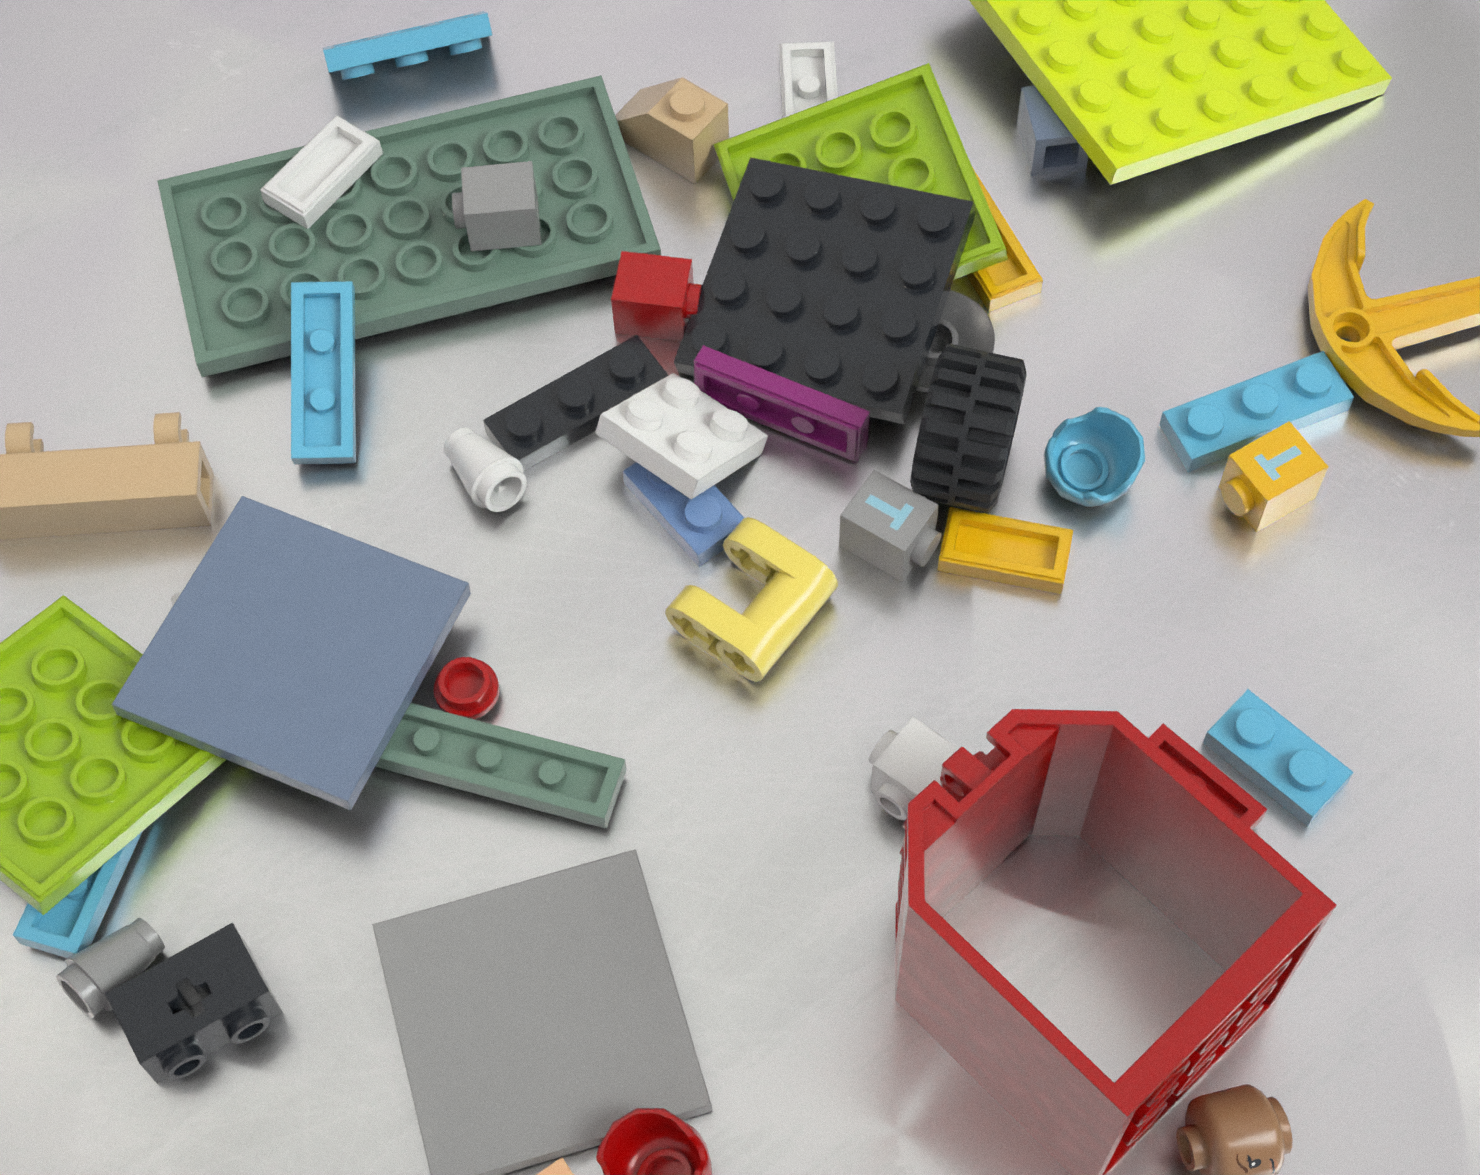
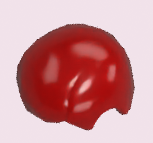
M636 1108L614 1121L599 1145L596 1161L599 1163L604 1175H712V1163L708 1148L700 1133L694 1127L664 1108Z

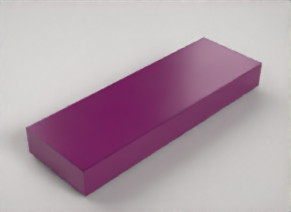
M704 345L694 359V383L702 392L729 410L736 411L745 418L852 461L859 462L867 447L870 411Z

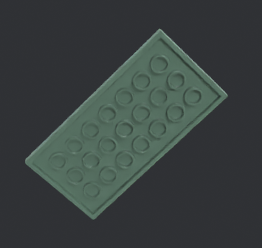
M602 75L364 131L380 141L383 154L309 229H306L264 203L260 189L304 146L157 180L195 361L201 377L291 355V282L352 281L355 288V339L616 275L622 251L661 255V248ZM532 161L538 196L541 245L471 251L467 229H456L453 215L452 193L462 192L461 168Z

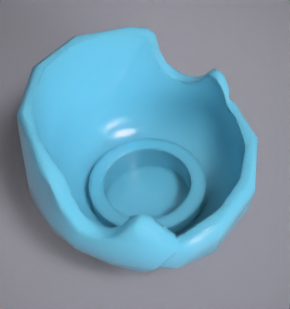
M1095 407L1084 415L1064 420L1053 431V435L1048 440L1043 454L1046 478L1058 494L1066 500L1086 507L1102 506L1124 495L1133 485L1145 462L1143 437L1130 418L1105 407Z

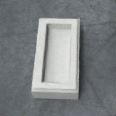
M336 115L260 189L264 203L306 229H309L383 154L380 141Z

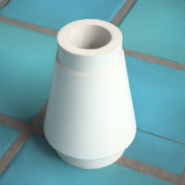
M460 428L447 438L444 444V453L449 458L476 506L487 508L492 512H502L511 508L521 499L526 490L527 479L523 474V466L519 460L479 434H476L471 428Z

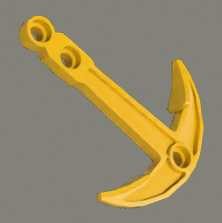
M1364 199L1347 210L1324 236L1309 279L1307 290L1310 327L1320 351L1325 352L1340 377L1367 403L1412 426L1455 436L1480 437V415L1454 397L1429 370L1422 369L1414 376L1396 351L1400 348L1480 325V276L1378 299L1369 298L1366 295L1359 272L1366 253L1365 226L1373 210L1374 203ZM1341 338L1349 339L1352 342L1345 341Z

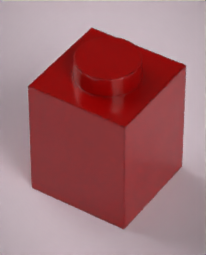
M622 251L611 296L615 334L638 335L639 337L681 342L691 314H697L702 289V284H694L692 259Z

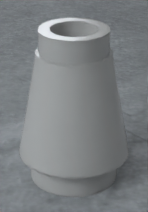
M137 918L130 925L124 926L67 958V967L56 978L69 999L85 1015L93 1018L103 1009L108 1012L113 1010L105 993L144 972L155 960V957L165 949V945L160 936L145 920Z

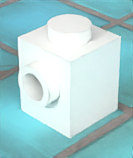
M914 716L910 718L898 734L893 730L886 732L876 744L869 757V762L873 765L870 791L874 793L877 803L893 817L906 820L908 803L933 780H936L941 785L942 763L955 753L959 747Z

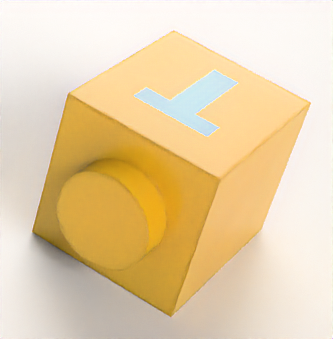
M1289 421L1230 454L1219 488L1223 500L1231 512L1237 516H1243L1254 531L1258 532L1316 499L1329 466Z

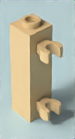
M180 412L155 414L153 422L155 444L44 451L42 439H33L34 424L32 422L7 423L5 430L6 454H0V540L211 526L214 473L200 441L189 442L188 430L181 429Z

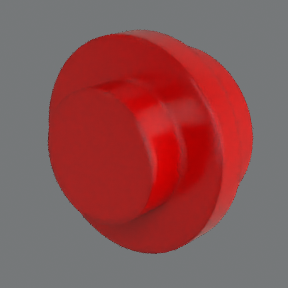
M459 657L448 662L439 672L434 683V695L439 708L444 712L470 719H477L487 714L494 707L499 697V682L494 670L485 662L472 657Z

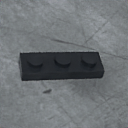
M635 335L483 420L485 432L495 446L519 460L523 470L526 471L595 432L600 415L603 412L669 375L639 336Z

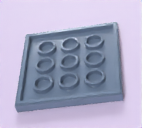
M241 496L113 701L112 706L119 716L343 808L352 810L471 594L469 583Z

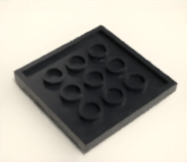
M750 157L704 279L697 314H691L674 359L678 372L694 376V359L704 345L870 411V417L905 424L976 215L974 201Z

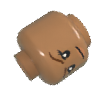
M1250 1084L1224 1089L1192 1099L1185 1113V1126L1178 1128L1176 1132L1177 1146L1184 1165L1191 1172L1198 1170L1201 1175H1277L1284 1163V1155L1291 1152L1293 1143L1291 1127L1282 1105L1276 1098H1267L1262 1091Z

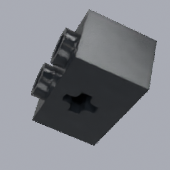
M233 922L105 993L139 1064L157 1084L165 1079L177 1080L192 1074L203 1066L207 1055L230 1042L239 1044L257 1037L268 1028L272 1018L283 1013L250 949ZM202 1001V1007L205 1011L199 1016L194 1017L192 1006Z

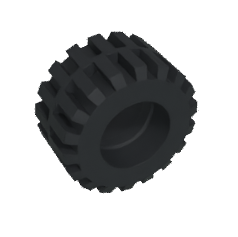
M948 344L939 355L933 371L918 432L910 479L914 493H918L933 502L986 514L997 504L1026 382L1027 372L1023 359Z

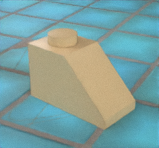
M683 77L640 89L615 115L625 143L694 184L719 160L713 144L729 139L728 103Z

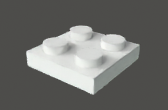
M675 373L670 374L603 412L600 415L595 432L596 435L691 500L760 456L768 438L767 434L747 422L743 415L729 410L702 392L695 383L681 378Z

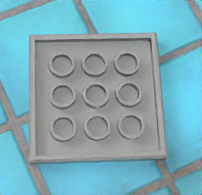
M636 849L372 924L430 1175H502L592 1148L601 1144L614 1121L636 1108H664L682 1120L712 1111V1104Z

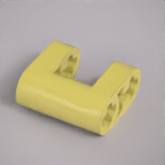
M747 517L742 519L723 543L724 551L729 559L746 574L765 585L743 613H738L697 586L687 585L666 608L665 614L670 624L688 641L748 680L759 682L838 587V582L828 566L816 556L766 524Z

